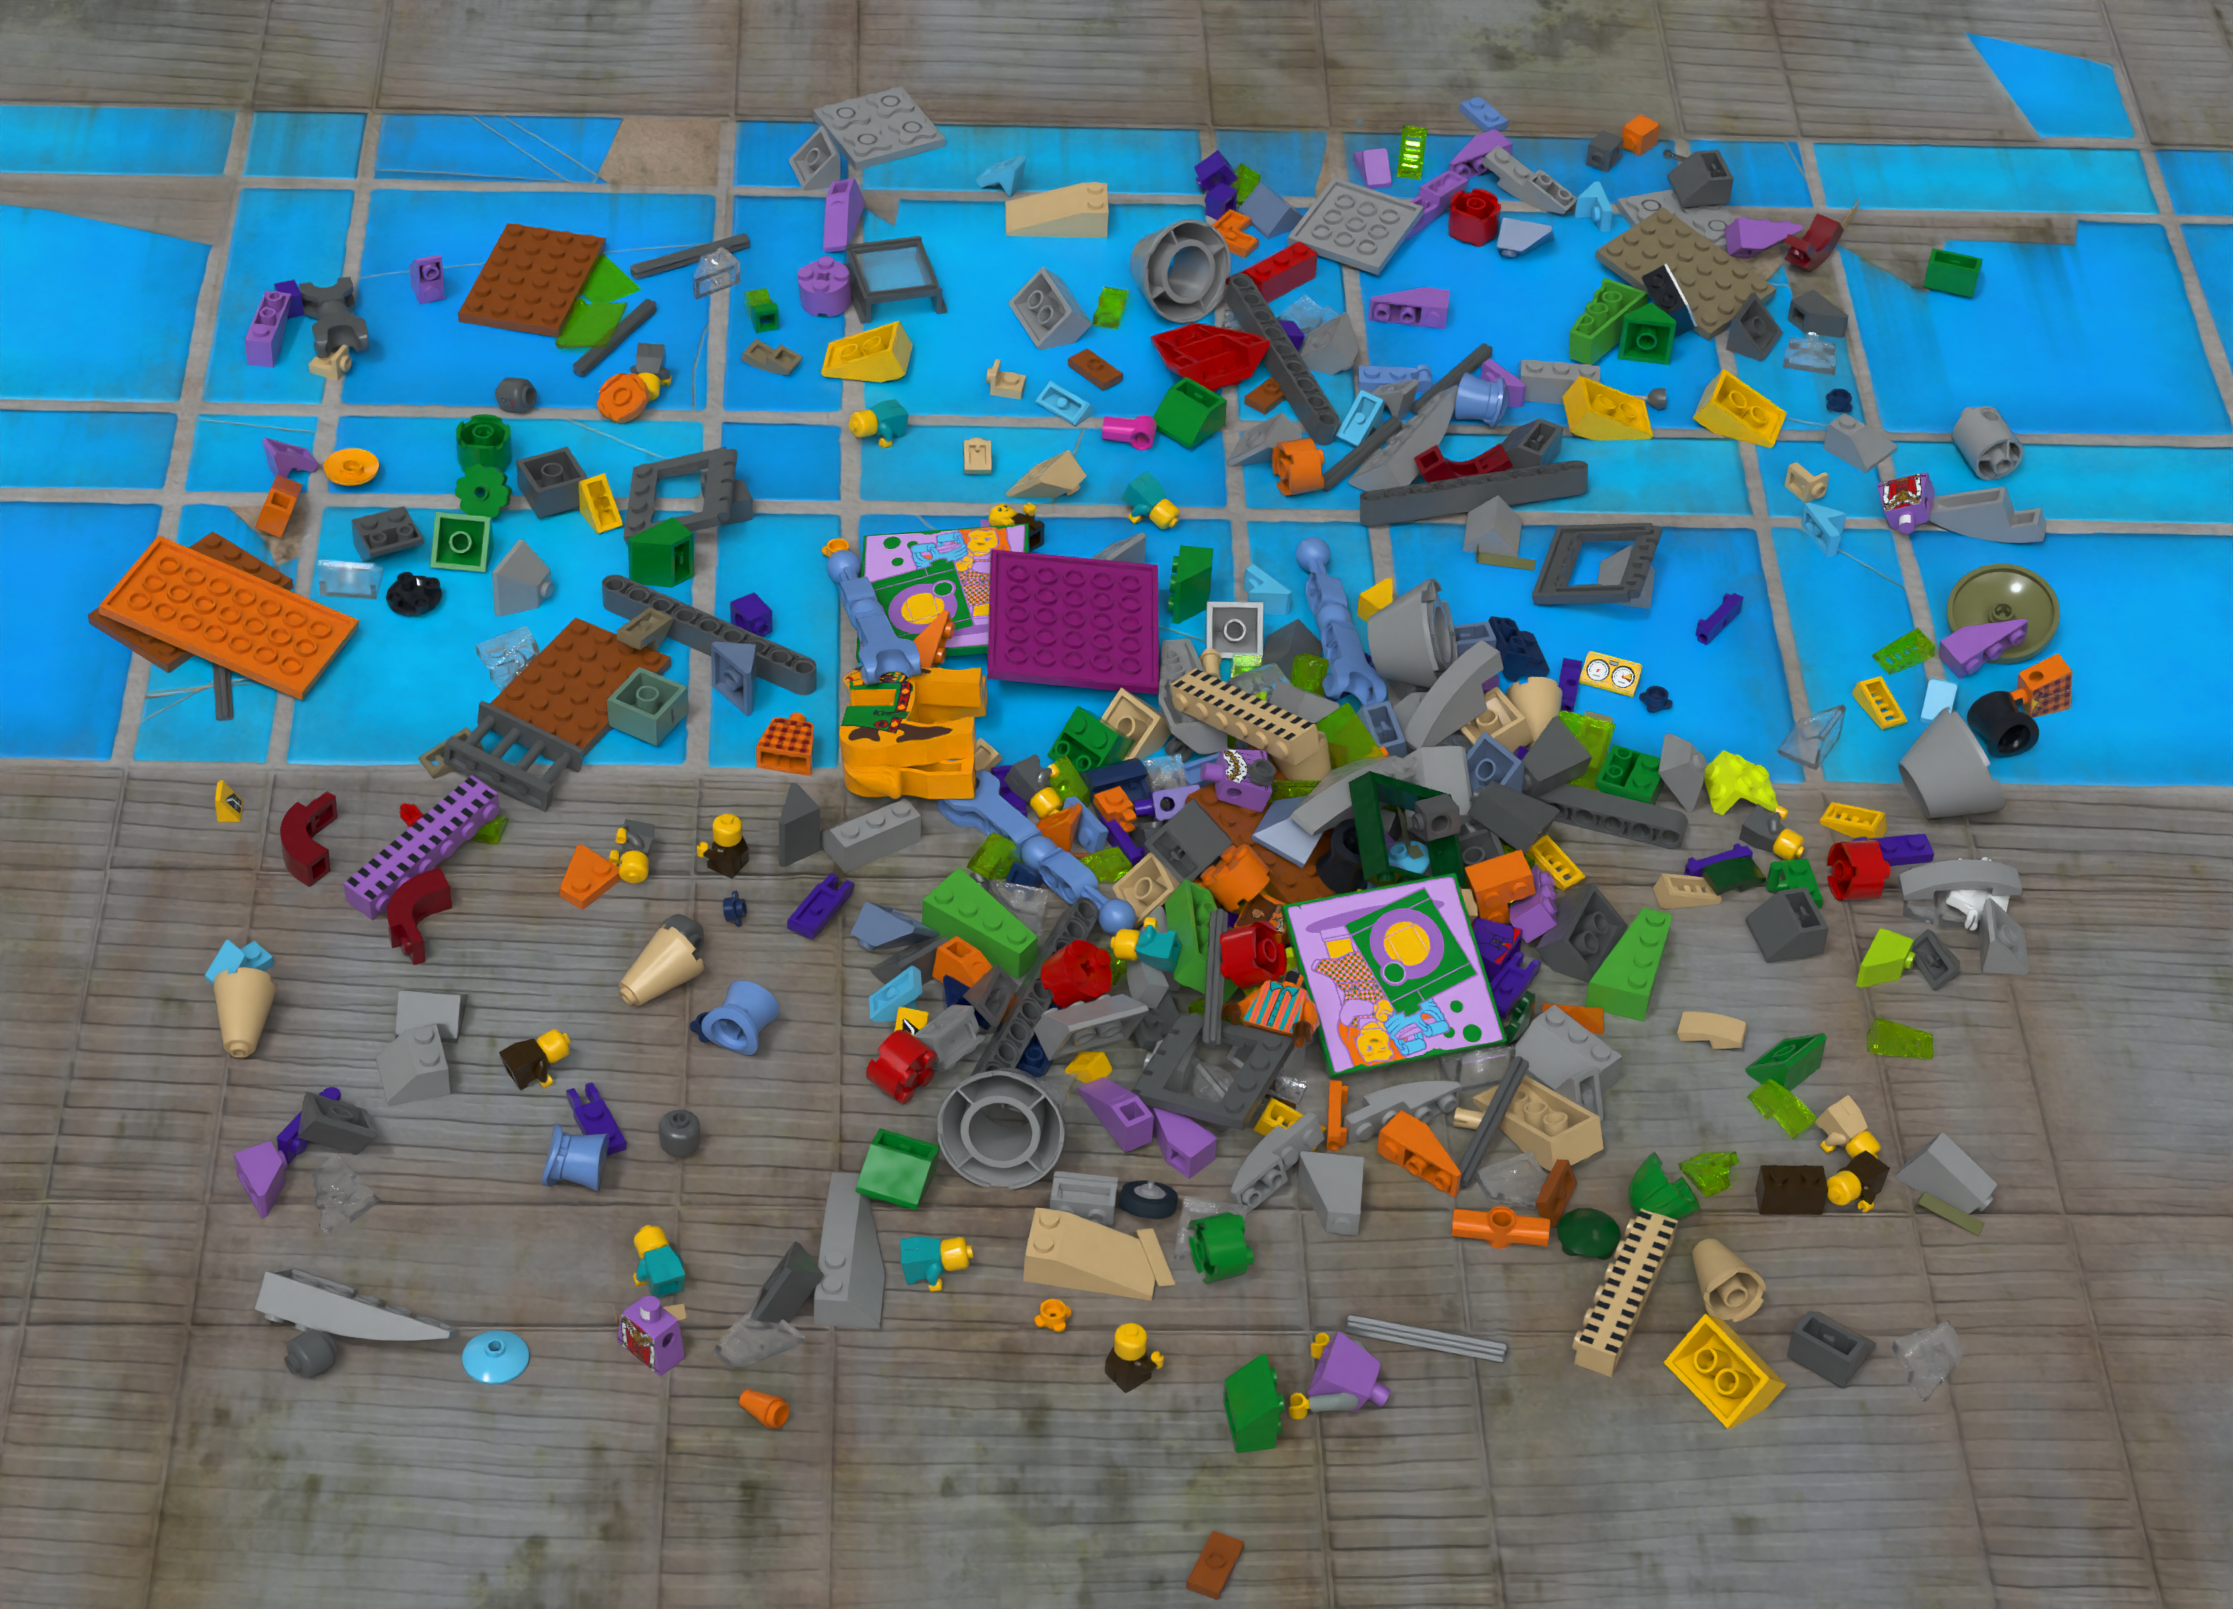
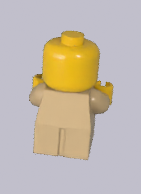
M1849 1095L1827 1108L1815 1121L1816 1125L1820 1129L1823 1128L1828 1135L1826 1140L1820 1144L1826 1154H1829L1830 1151L1832 1152L1836 1145H1840L1842 1148L1845 1147L1846 1152L1852 1159L1865 1150L1877 1159L1879 1158L1876 1154L1881 1150V1146L1871 1132L1866 1130L1868 1126L1862 1112Z

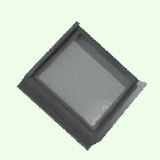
M921 236L845 246V264L843 265L847 267L850 273L851 299L861 324L871 323V304L930 297L936 314L947 313V308L942 298V288L940 289L922 244Z

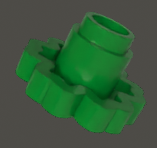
M476 464L473 467H468L465 470V477L459 478L456 482L455 495L462 499L460 509L466 512L467 515L492 518L500 516L502 514V507L508 506L511 501L512 489L510 486L505 485L507 475L501 472L497 466L488 468L485 464Z

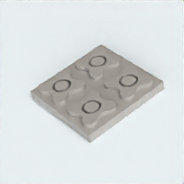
M902 86L813 109L814 120L820 127L822 125L826 127L833 143L855 171L945 147L944 136Z
M1333 177L1288 236V245L1300 241L1317 252V255L1379 275L1423 216L1424 207Z
M1673 189L1617 200L1616 207L1630 227L1635 226L1664 207L1723 251L1728 252L1725 227L1734 222V217L1724 204L1681 207Z

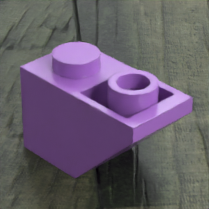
M441 254L415 259L409 265L411 288L419 304L444 300Z

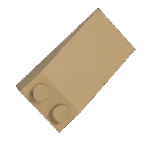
M1079 183L1006 201V236L1107 238L1109 214L1107 183Z
M1524 1076L1499 1128L1536 1164L1551 1172L1557 1159L1569 1160L1570 1165H1573L1581 1160L1588 1159L1591 1155L1604 1149L1599 1116L1528 1076ZM1499 1084L1473 1097V1103L1482 1112L1487 1110Z
M1035 1208L1024 1258L1023 1281L1152 1301L1156 1279L1140 1239L1069 1212Z

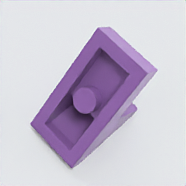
M1386 148L1354 152L1353 161L1367 188L1391 187L1392 182Z
M1492 359L1483 362L1481 379L1489 382H1498V377L1504 378L1509 390L1508 407L1524 406L1527 385Z
M265 437L262 441L269 469L275 477L278 474L287 478L291 469L315 472L319 465L318 461L306 448Z

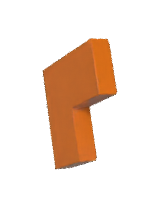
M1229 209L1212 225L1225 239L1229 252L1247 258L1259 247L1258 238L1244 233L1251 225V218Z

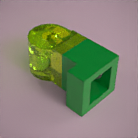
M762 288L745 291V306L755 332L779 330L778 307L770 299L768 290ZM760 319H768L771 322L760 324Z

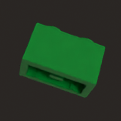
M1932 248L1923 287L1973 298L1983 259Z
M1185 377L1169 388L1155 412L1153 419L1157 423L1156 429L1192 449L1225 425L1227 400L1190 378Z
M671 517L629 538V579L647 586L674 587L694 577L693 533L674 517Z
M1180 545L1179 556H1173L1172 573L1177 574H1171L1169 591L1170 594L1175 595H1169L1168 612H1173L1172 624H1179L1206 610V604L1209 602L1214 548Z
M1077 706L1047 755L1078 776L1081 771L1123 761L1135 741L1095 713Z
M1613 744L1595 780V785L1602 793L1655 805L1665 783L1658 774L1661 759Z
M879 1128L870 1144L855 1192L864 1194L872 1199H881L897 1204L902 1208L917 1210L934 1179L940 1146Z
M1266 1354L1257 1356L1226 1378L1224 1382L1223 1404L1236 1453L1275 1449L1276 1437L1282 1432L1279 1414L1284 1413L1283 1396L1281 1393H1276L1275 1367L1269 1366Z

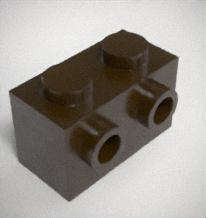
M1761 1165L1755 1188L1759 1214L1822 1215L1828 1192L1824 1166Z

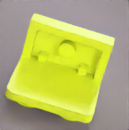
M1723 750L1707 765L1704 775V782L1713 811L1723 816L1740 798H1744L1774 812L1778 807V803L1767 769L1762 765H1755L1745 760L1738 754L1734 755Z

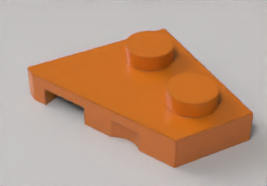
M577 845L560 886V897L581 910L585 909L621 880L619 867L584 845Z

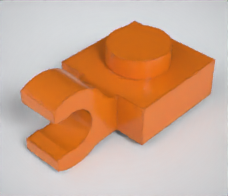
M1120 786L1094 794L1093 803L1107 822L1116 820L1126 833L1135 830V826L1132 824V821L1137 820L1136 814L1133 811L1134 805Z

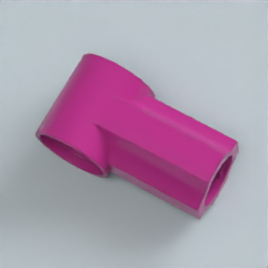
M1140 415L1134 420L1105 416L1102 439L1130 443L1137 450H1147L1153 445L1157 423L1152 417L1147 415Z

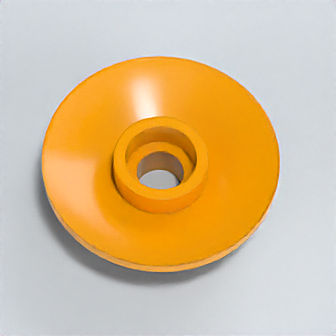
M358 448L339 450L331 454L324 462L326 477L334 483L346 486L366 483L373 479L379 471V461L376 456L369 451Z

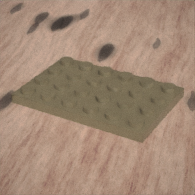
M1664 207L1597 249L1595 258L1635 288L1645 292L1647 290L1641 277L1667 264L1697 324L1692 330L1707 341L1730 327L1731 320L1751 293L1755 292L1763 304L1773 298L1776 293L1775 287Z

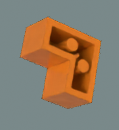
M1522 850L1465 867L1468 889H1471L1474 901L1478 907L1477 918L1501 924L1511 923L1508 903L1536 894L1533 874Z

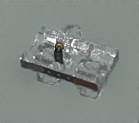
M1283 1065L1260 1105L1267 1104L1268 1100L1272 1097L1295 1110L1307 1090L1308 1082L1285 1075V1066Z

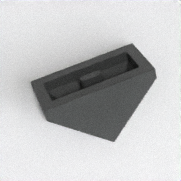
M1927 929L1914 940L1912 952L1916 953L1914 961L1931 987L1937 991L1959 972L1960 961L1930 929Z
M998 964L990 969L963 997L995 1028L999 1025L1018 985Z

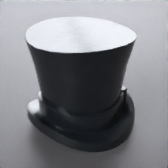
M1994 691L1982 696L1972 704L1968 711V725L1988 740L1986 750L1992 757L2004 758L2022 754L2030 750L2038 741L2039 728L2037 723L2028 714L2019 712L2013 695L2007 691Z
M1346 819L1336 826L1330 840L1331 848L1316 863L1320 879L1337 894L1355 892L1357 889L1364 890L1367 883L1364 881L1355 820Z

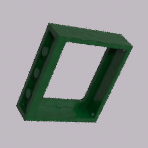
M1372 771L1348 782L1364 881L1382 887L1430 878V876L1389 865L1379 802L1415 812L1414 802L1446 793ZM1458 833L1431 841L1426 840L1432 877L1456 873L1461 889H1468Z

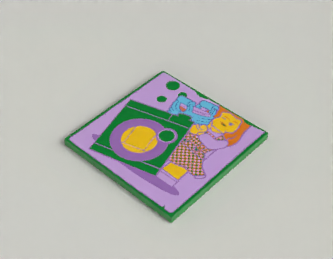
M1029 523L864 535L861 577H868L877 597V602L883 606L885 614L898 638L913 641L943 610L950 612L952 621L955 623L954 634L951 639L947 638L944 647L946 648V657L987 654L991 549L1029 553ZM857 634L856 658H857V663H861L860 660H859V654H858V652H859L860 649L863 648V647H862L861 642H860V640H859L858 634Z
M1456 873L1282 905L1280 910L1299 974L1304 977L1303 989L1307 991L1310 1000L1316 1006L1319 1026L1315 1031L1329 1079L1500 1046L1506 1043L1507 1039Z

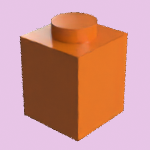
M1641 114L1623 126L1622 138L1624 140L1622 148L1640 157L1657 145L1660 124Z

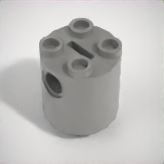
M1995 407L1965 408L1960 414L1961 418H1959L1953 428L1952 440L1976 475L1981 479L1991 481L2009 475L2017 468L2023 458L2024 450L2022 444Z

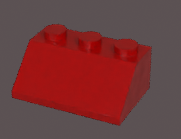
M1299 241L1267 256L1238 273L1246 274L1253 280L1268 304L1315 278L1318 253ZM1230 277L1226 278L1225 284L1229 285Z

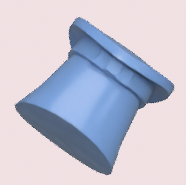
M1466 372L1461 379L1456 396V419H1484V423L1490 424L1489 427L1495 428L1503 419L1509 404V390L1505 379L1498 377V382H1489Z
M735 981L728 987L723 1005L712 1009L703 1019L701 1024L702 1032L711 1042L722 1048L742 1055H753L759 1047L758 1034L777 1019L780 1011L779 1005L773 995L763 987L749 981Z
M554 1123L551 1145L542 1176V1185L553 1186L558 1181L567 1180L599 1192L608 1152L609 1133L570 1135L567 1132H562L560 1124Z

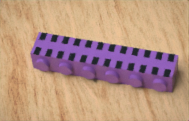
M471 775L344 882L346 901L371 920H374L379 914L385 913L392 895L403 883L418 874L433 870L445 858L451 857L456 849L466 840L472 839L482 826L497 817L500 812L498 793Z

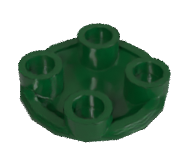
M1526 991L1521 1001L1515 1007L1511 1015L1513 1018L1504 1029L1507 1039L1504 1044L1506 1048L1522 1036L1534 1014L1535 993L1532 994Z
M1578 1208L1567 1212L1560 1219L1557 1227L1558 1238L1562 1243V1251L1569 1256L1581 1255L1584 1257H1597L1601 1260L1609 1259L1621 1238L1620 1229L1615 1220L1603 1211L1592 1208Z

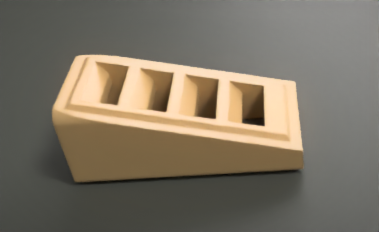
M1662 873L1653 888L1661 909L1720 904L1722 901L1721 896L1716 895L1704 877Z

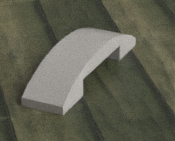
M1967 859L1931 863L1901 873L1898 878L1903 900L1933 899L1934 891L1990 888L1992 896L2022 895V887L2016 868L1986 860Z

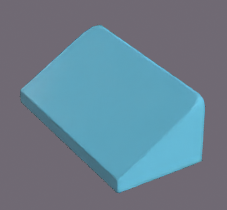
M1049 381L1034 401L1039 406L1075 427L1095 412L1088 402Z

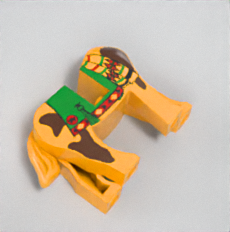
M863 665L852 669L843 676V687L849 697V702L839 730L844 782L849 791L864 797L889 796L893 799H898L901 795L917 796L926 799H974L977 782L974 758L977 743L975 717L986 716L988 703L986 676H982V668L951 670L921 667L922 675L907 677L901 672H889L879 677L880 683L865 685L861 678L860 670ZM942 719L950 721L945 723L933 724L935 721ZM950 759H961L956 761H946Z

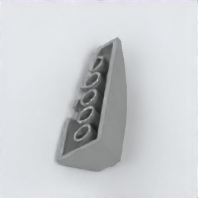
M1454 385L1431 398L1417 411L1418 415L1402 425L1403 430L1386 440L1388 445L1383 450L1380 448L1376 449L1348 480L1350 485L1364 491L1407 486L1417 480L1422 474L1414 457L1435 445L1439 446L1454 411L1458 386Z
M1190 638L1162 641L1158 704L1170 732L1198 754L1214 755L1227 749V733L1175 709L1172 702L1173 696L1170 684L1195 668L1205 672Z
M1396 755L1359 759L1331 770L1295 809L1290 818L1311 836L1337 826L1346 819H1354L1348 782L1372 771L1411 783L1417 773L1410 768L1406 760ZM1379 802L1380 808L1389 805L1386 803Z
M832 1172L818 1262V1268L824 1275L815 1287L814 1325L880 1329L885 1271L869 1197L855 1192L860 1174Z
M289 1266L265 1272L255 1310L265 1313L264 1318L283 1323L284 1319L294 1322L296 1329L305 1332L310 1329H316L347 1337L373 1340L417 1341L450 1338L459 1335L460 1328L426 1315H417L416 1319L410 1317L412 1313L410 1309L400 1305L381 1306L383 1299L379 1297L356 1295L358 1289Z

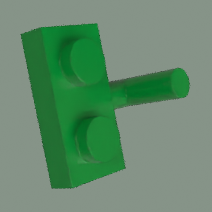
M1808 859L1774 861L1770 864L1766 883L1767 891L1778 892L1807 887L1818 909H1821L1823 898Z

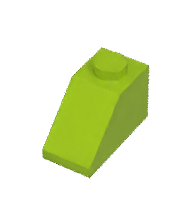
M1880 927L1861 963L1856 986L1864 988L1900 980L1904 970H1910L1916 956V953L1912 952L1914 939Z

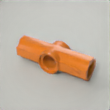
M1504 1206L1494 1207L1489 1212L1453 1209L1451 1236L1482 1239L1488 1245L1497 1249L1507 1248L1512 1243L1548 1246L1550 1219L1519 1216L1513 1210Z

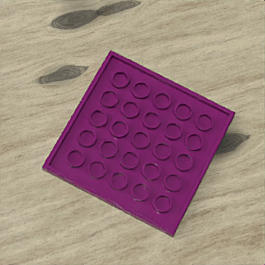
M991 549L987 679L1114 691L1124 688L1128 692L1158 694V565Z

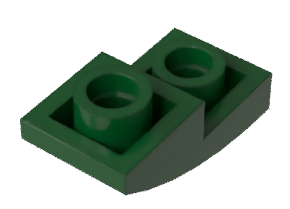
M1737 857L1703 867L1701 874L1717 896L1734 888H1738L1742 892L1766 882V877L1751 857Z

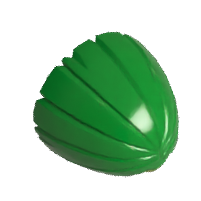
M1654 1151L1640 1165L1631 1179L1628 1187L1630 1207L1637 1216L1641 1208L1675 1220L1684 1219L1700 1210V1205L1692 1189L1683 1177H1680L1674 1183H1668V1177L1661 1170L1663 1162Z

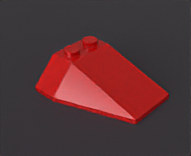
M1192 323L1150 336L1154 348L1167 369L1182 379L1185 377L1190 378L1212 392L1217 391L1219 387L1237 385L1241 383V380L1250 378L1270 347V340L1257 334L1201 323Z

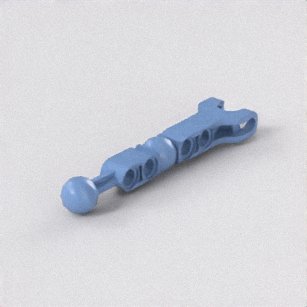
M1318 537L1306 538L1297 546L1296 560L1303 569L1311 572L1306 582L1305 592L1310 609L1314 613L1317 628L1321 632V645L1330 672L1322 682L1325 694L1328 697L1340 700L1343 691L1355 695L1364 707L1383 702L1387 693L1384 678H1381L1377 671L1367 663L1358 633L1354 630V624L1351 623V614L1348 612L1347 598L1340 579L1327 575L1325 566L1329 563L1330 548L1324 540Z
M839 550L833 553L827 562V573L834 582L839 584L842 604L851 625L857 630L863 647L858 654L859 660L863 665L860 671L865 685L880 683L879 677L889 672H901L907 677L922 675L920 656L916 644L911 640L901 639L895 635L883 606L877 602V597L868 577L858 578L862 567L859 557L849 550Z
M981 769L976 772L977 782L974 799H936L938 810L952 824L962 827L971 826L980 830L1010 856L1016 857L1020 862L1023 861L1025 865L1041 874L1043 882L1067 903L1073 904L1082 897L1093 900L1099 910L1098 920L1100 927L1105 933L1115 936L1120 929L1132 930L1134 928L1136 913L1132 905L1119 898L1109 900L1098 891V881L1094 873L1072 854L1064 852L1061 847L1057 848L1053 840L1042 836V831L1037 829L1028 818L999 795V779L987 770Z

